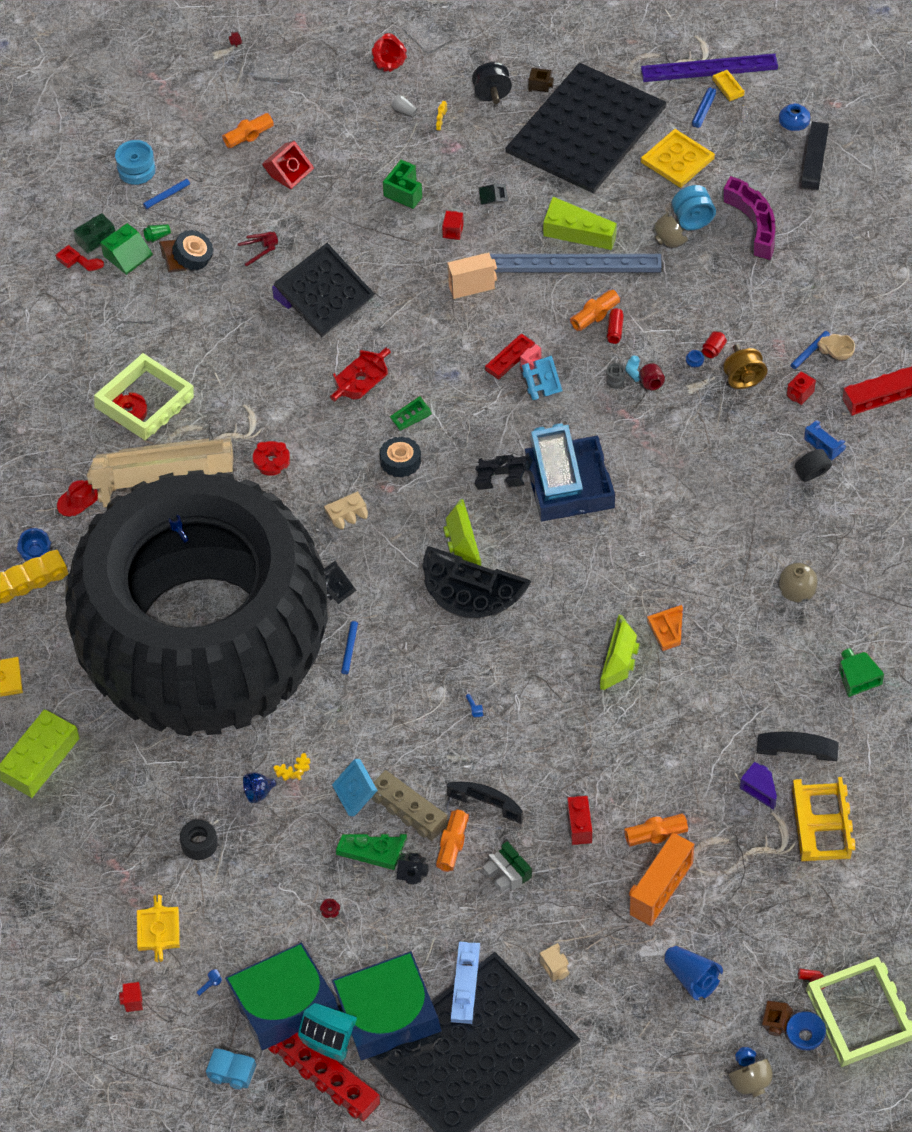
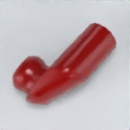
M83 255L77 259V262L87 271H95L104 266L102 259L94 258L88 260Z
M800 968L798 970V979L813 982L824 977L817 970Z

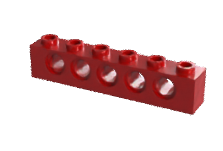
M298 1032L290 1038L268 1048L274 1055L279 1054L286 1065L291 1068L294 1066L299 1070V1074L305 1080L310 1079L314 1082L315 1087L320 1092L328 1093L336 1105H343L354 1119L359 1118L364 1122L380 1104V1096L376 1091L335 1059L327 1057L303 1044L298 1036ZM287 1044H294L292 1048H285ZM305 1056L310 1057V1059L307 1061L300 1060L302 1057ZM319 1069L326 1070V1072L322 1074L317 1073ZM335 1082H342L340 1086H333ZM353 1094L359 1096L356 1099H349V1096Z

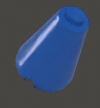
M679 946L670 947L665 952V963L695 1000H699L701 996L703 998L708 997L719 985L720 980L718 976L719 973L723 974V968L717 962Z

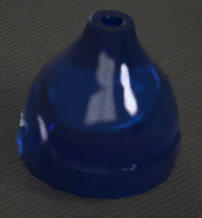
M252 772L243 776L244 792L251 804L264 800L271 789L276 786L274 778H269L261 773Z

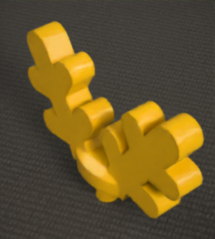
M442 101L438 107L436 130L439 131L441 130L443 115L447 112L446 101Z
M302 753L301 758L297 757L296 763L298 764H294V769L297 770L293 772L292 766H289L287 770L285 764H282L281 767L275 765L274 771L276 776H282L284 781L289 778L301 780L304 772L310 770L308 765L310 764V759L307 758L306 753Z

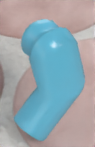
M634 355L628 360L625 370L635 382H638L640 379L637 369L640 359Z

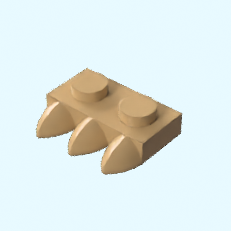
M358 491L324 506L329 519L339 529H344V519L351 524H355V514L363 519L368 517L366 503Z

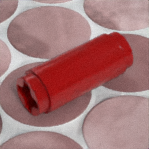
M619 308L612 309L609 314L607 338L611 344H618L622 338L624 314Z

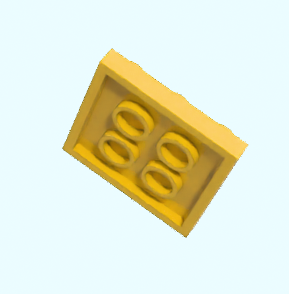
M674 129L641 157V163L682 188L715 159V154L677 129Z

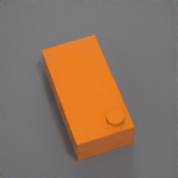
M674 832L671 834L638 885H634L629 892L631 916L649 926L653 925L692 866L694 843Z

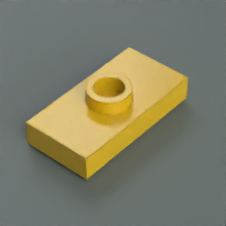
M728 70L712 76V80L729 102L744 96L745 91Z

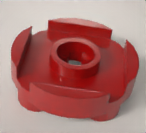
M133 392L124 396L120 394L112 401L124 410L132 407V410L127 412L141 421L147 416V404L140 394Z
M260 442L253 452V465L264 475H278L281 473V470L287 469L290 464V453L283 442ZM274 456L276 458H273V460L270 461L268 457Z

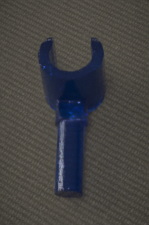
M176 515L177 521L172 522L169 518L171 529L177 531L182 540L187 542L188 538L183 532L180 516Z

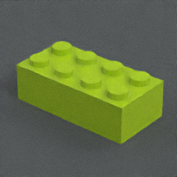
M44 709L0 763V780L33 798L80 739L77 727Z

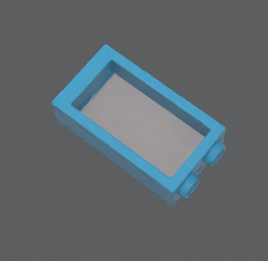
M559 423L553 425L552 428H535L534 431H531L530 439L545 501L581 494L583 487L569 425Z

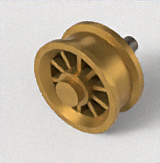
M739 344L734 345L733 350L735 353L731 354L723 364V370L728 375L730 386L735 389H745L757 385L766 377L768 372L766 364L762 362V354L756 349L748 348L741 350Z

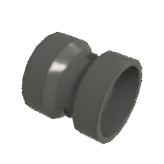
M619 363L610 364L606 370V383L610 388L618 389L624 385L625 369Z

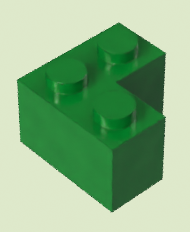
M401 159L383 181L384 197L414 209L423 198L422 183L416 181V165Z

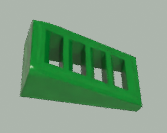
M419 396L391 415L390 418L401 431L432 415V412L421 396ZM408 414L410 418L407 419L404 415ZM401 417L404 422H403V423H400V421L398 420V418Z

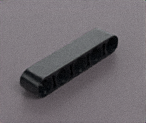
M815 121L811 123L801 188L819 190L829 123Z

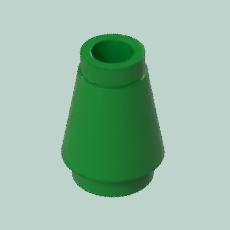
M168 224L148 225L147 228L143 229V234L147 242L151 241L153 243L171 234V229Z

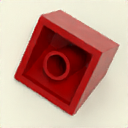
M295 140L283 144L262 163L271 178L289 189H292L314 169Z

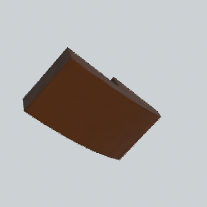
M176 240L159 242L162 258L166 261L168 273L185 271L187 269L179 265L172 254V246Z

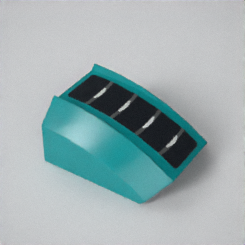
M314 1003L304 1011L298 1036L303 1044L309 1048L342 1062L346 1058L349 1040L357 1017Z

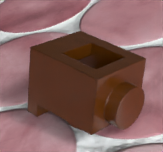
M767 1001L762 1026L768 1031V1034L773 1036H781V1033H787V1024L791 1015H793V1009L788 1003Z

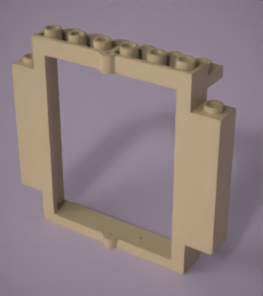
M208 438L120 449L119 452L98 454L93 458L91 468L88 470V483L92 484L93 489L99 488V503L103 502V507H107V504L111 501L112 491L133 487L142 481L146 483L159 480V476L173 472L174 476L187 475L188 471L203 470L204 474L207 475L216 474L217 472H233L231 438L210 441Z

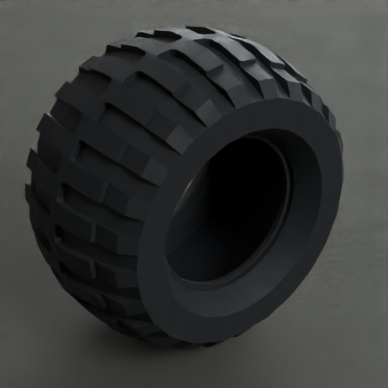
M203 470L188 471L187 475L176 476L172 472L159 476V480L154 482H140L131 487V492L125 496L117 495L107 504V511L105 513L94 516L85 536H81L72 559L70 574L67 576L65 586V603L67 606L65 617L79 664L86 671L95 687L104 697L108 696L116 707L133 720L140 719L147 723L149 727L161 732L169 727L175 730L176 734L191 736L193 731L203 730L206 732V735L221 734V729L233 725L236 729L251 725L253 717L260 715L264 718L276 711L281 699L288 700L297 691L298 686L302 683L315 662L328 621L324 566L308 531L295 518L291 510L283 504L282 500L271 492L266 493L255 482L247 479L238 482L234 479L233 474L217 472L215 475L204 474ZM214 579L226 581L239 586L249 593L245 602L232 614L220 621L204 626L184 628L169 626L146 615L151 604L164 592L174 586L194 580Z

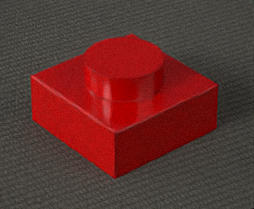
M68 245L55 256L60 263L69 268L77 262L81 255Z

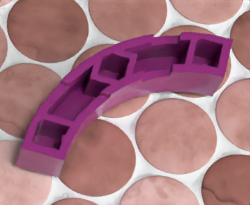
M730 176L724 187V203L738 208L752 221L757 232L754 240V256L771 260L775 249L776 233L773 210L766 198L758 190L755 191L749 187L747 182Z

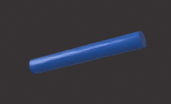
M186 178L144 202V208L148 209L190 185L189 180Z
M824 331L790 364L793 369L799 367L818 348L817 344L820 339L830 336V333Z
M351 621L341 670L342 674H349L358 622Z

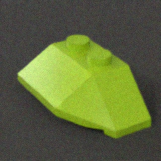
M460 499L446 517V526L443 527L445 538H449V542H447L449 553L460 556L465 561L481 566V558L464 499Z
M620 614L617 617L600 678L601 690H605L627 679L629 671L634 670V654L638 655L640 643H637V634L623 615Z

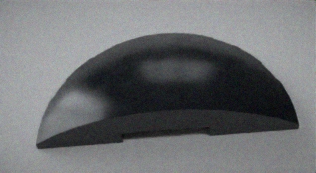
M427 546L425 551L423 570L425 571L424 582L426 588L439 606L456 616L481 618L501 613L517 602L531 583L529 579L499 569L492 570L465 561L460 556Z

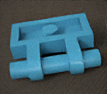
M552 356L533 361L535 369L530 370L529 363L521 365L523 378L526 379L528 385L527 391L531 395L532 400L539 399L537 391L542 390L544 397L563 391ZM535 374H537L540 385L535 386L532 376Z

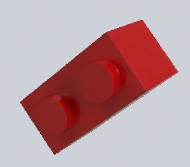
M588 796L567 797L572 845L592 843L593 831Z

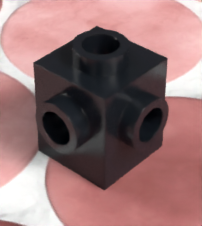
M418 853L402 854L398 859L396 879L404 880L406 883L413 885L421 883L423 878L427 877L429 865L426 864V857H421Z

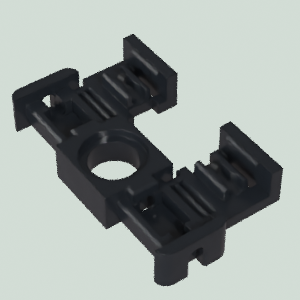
M529 453L521 457H514L513 454L496 456L492 460L480 458L478 460L479 465L475 468L478 475L474 484L478 490L493 489L491 476L495 473V475L509 474L505 479L509 487L524 485L522 480L524 471L530 470L533 459Z

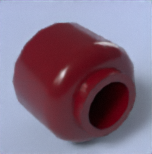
M649 363L644 365L639 371V379L645 389L654 391L663 386L665 376L657 364Z

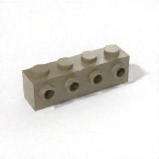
M387 770L373 782L378 791L371 797L372 800L377 804L381 803L385 806L390 814H396L400 817L405 825L416 829L421 837H427L433 841L448 825L447 814Z

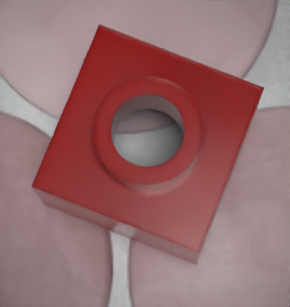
M140 983L122 984L123 992H119L120 1005L125 1006L126 1012L143 1010Z

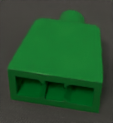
M848 648L841 653L843 660L840 661L839 674L848 697L883 684V671L866 652L855 655L852 649Z

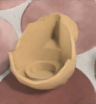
M832 334L822 337L817 344L822 354H830L836 360H847L853 355L855 350V343L848 335Z

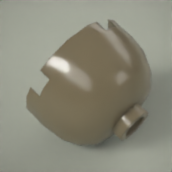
M668 212L656 222L655 231L657 235L655 239L660 245L664 244L669 248H676L688 241V238L682 235L683 230L672 216H669Z
M793 563L785 567L781 572L778 586L785 598L794 602H802L804 599H811L816 594L818 580L816 573L810 566L804 563Z
M767 1058L728 1074L732 1085L739 1093L744 1095L752 1094L754 1098L766 1093L764 1088L770 1085L773 1072Z

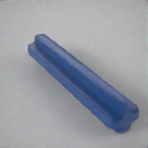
M710 87L707 89L692 120L693 127H701L716 95L715 88L712 89Z

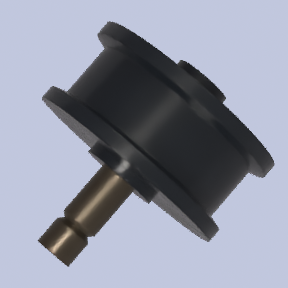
M485 63L479 66L472 74L475 94L481 100L493 101L494 104H498L500 99L504 98L512 88L509 71L501 63Z

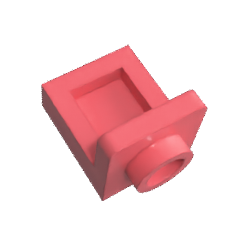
M535 344L532 348H528L520 356L521 365L529 363L530 370L535 369L533 361L541 359V347Z

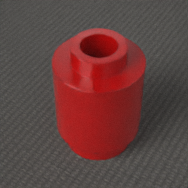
M712 332L703 344L702 353L710 359L718 356L727 343L725 335L721 332Z

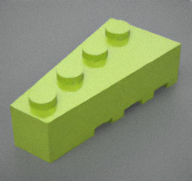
M552 197L543 222V236L612 250L616 240L617 223Z

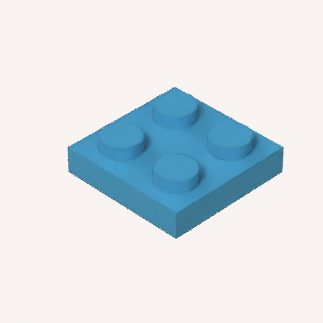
M354 759L332 784L348 816H355L378 791L360 759Z

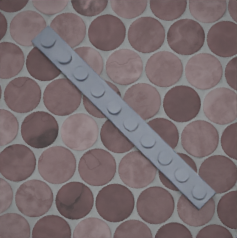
M490 254L491 259H495L497 269L494 270L495 272H661V254Z

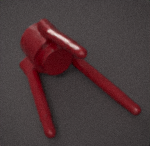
M274 231L247 235V239H256L238 243V246L261 242L263 247H267V249L246 262L245 266H248L268 252L275 250V245H278V238Z

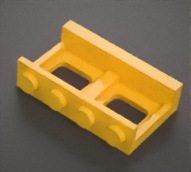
M838 777L837 783L802 785L801 779L793 780L792 795L801 861L851 859L852 851H855V839L851 838L850 835L853 832L852 820H848L850 804L845 800L848 791L847 785H843L842 777ZM816 795H837L840 813L814 815L811 810L810 797ZM832 830L843 832L845 849L817 850L815 832Z

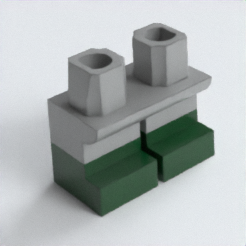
M508 841L501 846L498 852L490 854L489 861L482 866V872L487 878L494 874L499 876L494 880V885L500 892L508 888L513 891L532 878V868L521 855L519 856V853Z

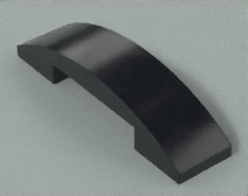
M768 732L758 734L756 754L777 756V752L817 755V760L837 762L839 742L823 736L802 732Z
M461 781L449 782L447 784L448 797L466 803L468 797H472L501 808L504 818L522 824L523 810L514 800L497 789L473 782Z

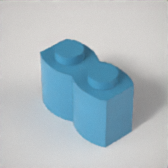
M214 1048L206 1074L209 1080L215 1084L229 1083L232 1088L241 1090L242 1088L249 1087L256 1068V1062L254 1058Z

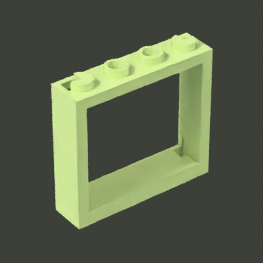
M142 353L94 395V405L96 409L143 440H146L152 434H155L162 425L167 424L173 415L178 414L182 407L190 403V400L194 398V386ZM147 371L177 390L178 393L146 422H143L112 402V400Z
M879 957L820 978L807 985L806 992L817 1015L825 1023L826 1035L841 1067L912 1040V1021L908 1020L905 1014L906 1007L903 1001H899L896 995V986L893 981L890 982L887 976V967L884 962L881 963ZM873 969L903 1032L849 1052L821 988Z

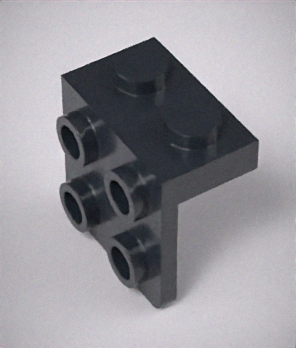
M336 561L324 568L327 597L330 601L334 599L339 604L357 591Z

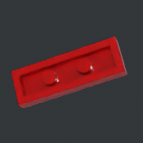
M521 333L485 365V371L499 380L520 361V356L528 348H532L535 342Z

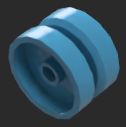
M130 140L117 148L115 160L120 179L125 183L134 185L146 183L152 179L156 166L153 150L148 143L141 140Z
M701 185L685 187L673 197L671 202L679 224L686 230L700 229L708 225L716 215V208L711 201L709 193Z

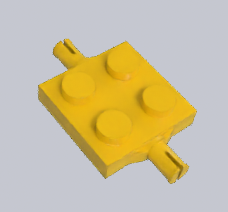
M154 895V907L137 910L138 951L153 950L154 961L159 962V955V960L162 962L163 950L180 948L179 908L162 906V896L158 895L157 902V896Z

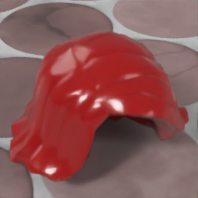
M386 33L375 41L372 48V55L374 57L372 60L378 69H383L384 72H392L394 69L402 66L404 60L407 59V49L395 35Z

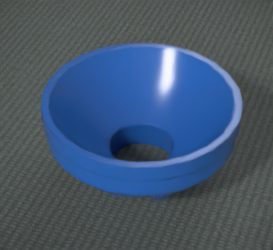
M790 104L780 111L779 122L787 130L800 131L809 125L810 112L800 104ZM798 109L800 112L794 114L791 112V110Z
M799 1012L788 1021V1039L798 1049L813 1050L819 1047L825 1039V1023L818 1015L812 1012ZM804 1030L809 1031L812 1034V1038L807 1041L802 1040L799 1037L800 1032Z

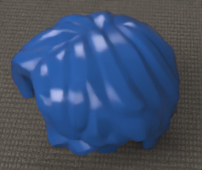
M30 528L21 533L18 539L17 551L25 561L49 552L51 541L48 534L42 529Z

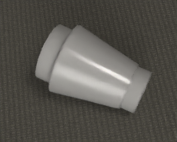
M397 95L391 104L394 111L414 117L418 110L403 95Z

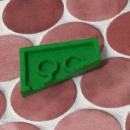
M342 834L336 848V855L395 870L407 841V834H400V837H389V834H381V837H369L367 834Z

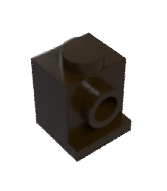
M531 68L528 79L529 92H532V90L549 92V88L554 86L552 70Z

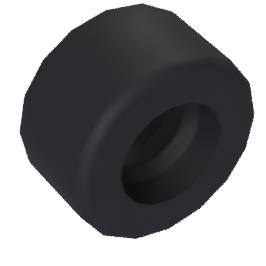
M816 449L801 457L795 463L794 468L802 481L807 482L825 474L831 468L832 463L823 449Z
M193 820L187 823L180 832V844L184 854L194 860H204L210 857L218 846L217 835L213 825L204 820ZM197 836L206 837V840L200 844L191 842Z

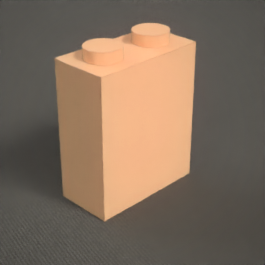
M489 253L447 262L448 284L453 299L495 289L497 276L494 270L497 269L495 259H491Z

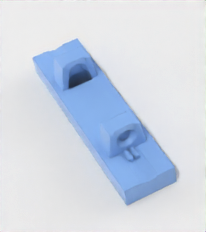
M459 942L451 1022L472 1024L480 943ZM462 964H472V966H465Z

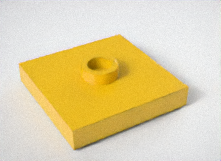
M14 657L0 660V697L23 693L19 658Z

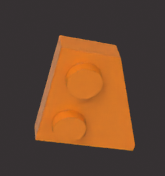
M682 605L647 616V622L662 651L681 645Z

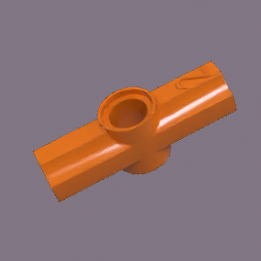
M268 113L251 121L248 119L242 120L236 129L222 135L223 141L228 149L246 140L252 142L257 139L259 133L273 127L274 122Z
M612 289L596 300L590 299L580 312L570 318V323L576 331H582L594 321L600 322L606 316L607 311L620 303V297Z
M462 810L451 812L447 829L443 831L441 837V849L438 854L436 867L445 872L454 870L458 853L463 848L464 833L469 814Z
M684 814L664 819L652 817L644 824L625 828L624 833L629 847L650 841L653 844H658L665 841L673 832L675 834L688 832V824Z

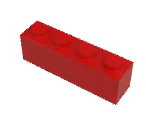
M912 366L845 387L842 400L851 416L912 397Z

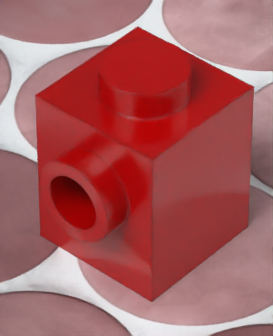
M800 371L788 384L787 397L802 405L815 392L816 380Z

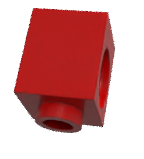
M446 211L442 225L443 238L461 239L464 226L463 212Z

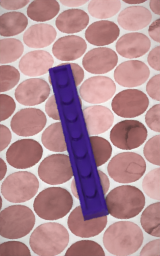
M776 53L641 66L643 82L713 76L725 70H728L731 74L778 70Z

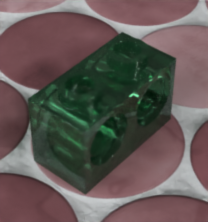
M101 213L73 230L75 241L88 254L100 247V242L115 232L114 224Z

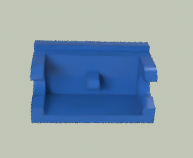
M816 420L805 428L804 440L816 449H823L832 461L846 449L845 441L842 439L838 442L825 432L819 425L821 422Z

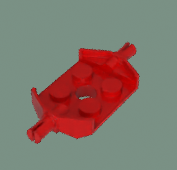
M385 347L380 353L360 350V356L337 376L335 373L333 374L337 390L330 395L331 400L335 402L341 396H346L353 400L361 399L388 375L384 358L391 353L390 349ZM359 376L365 377L364 380H357L356 378Z

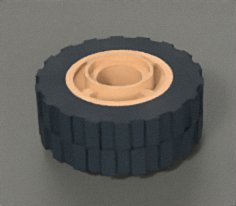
M186 230L183 233L181 232L174 242L172 254L178 264L184 268L199 270L208 264L213 255L214 248L210 239L203 233Z
M400 436L388 439L387 442L382 444L383 446L380 448V465L388 475L400 478L408 477L420 468L421 449L416 444V441Z

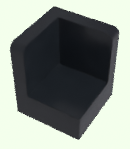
M491 184L479 187L481 205L508 201L506 184Z

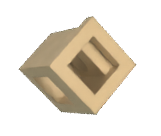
M558 943L540 952V964L553 982L557 979L562 980L569 975L570 972L567 969V965H569L568 960L564 954L560 955Z

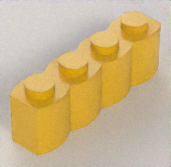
M49 551L41 557L30 559L22 565H16L5 572H0V604L9 602L15 596L26 595L32 589L43 588L51 581H59L67 576V566L59 551Z

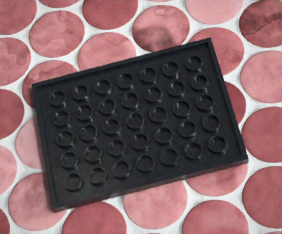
M579 62L505 147V152L594 194L665 109L666 101Z
M496 952L492 953L478 965L472 1024L451 1022L454 985H452L432 1001L439 1019L441 1032L414 1042L400 1044L387 1052L367 1059L434 1132L473 1131L580 1043V1038Z

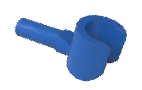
M467 694L466 698L470 704L472 716L482 717V705H475L471 695Z
M217 969L211 970L207 974L209 981L196 992L199 996L212 985L217 986L222 982Z

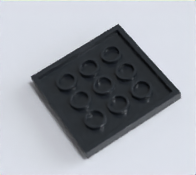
M328 242L274 283V286L321 337L375 296V293Z

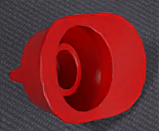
M88 480L74 481L70 484L68 491L58 499L57 510L63 516H76L97 501L98 490L93 489Z

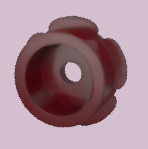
M232 31L231 36H229L230 43L238 48V45L242 44L241 36L238 31Z
M334 899L324 900L320 906L322 916L325 918H335L338 916V911H340L339 903Z

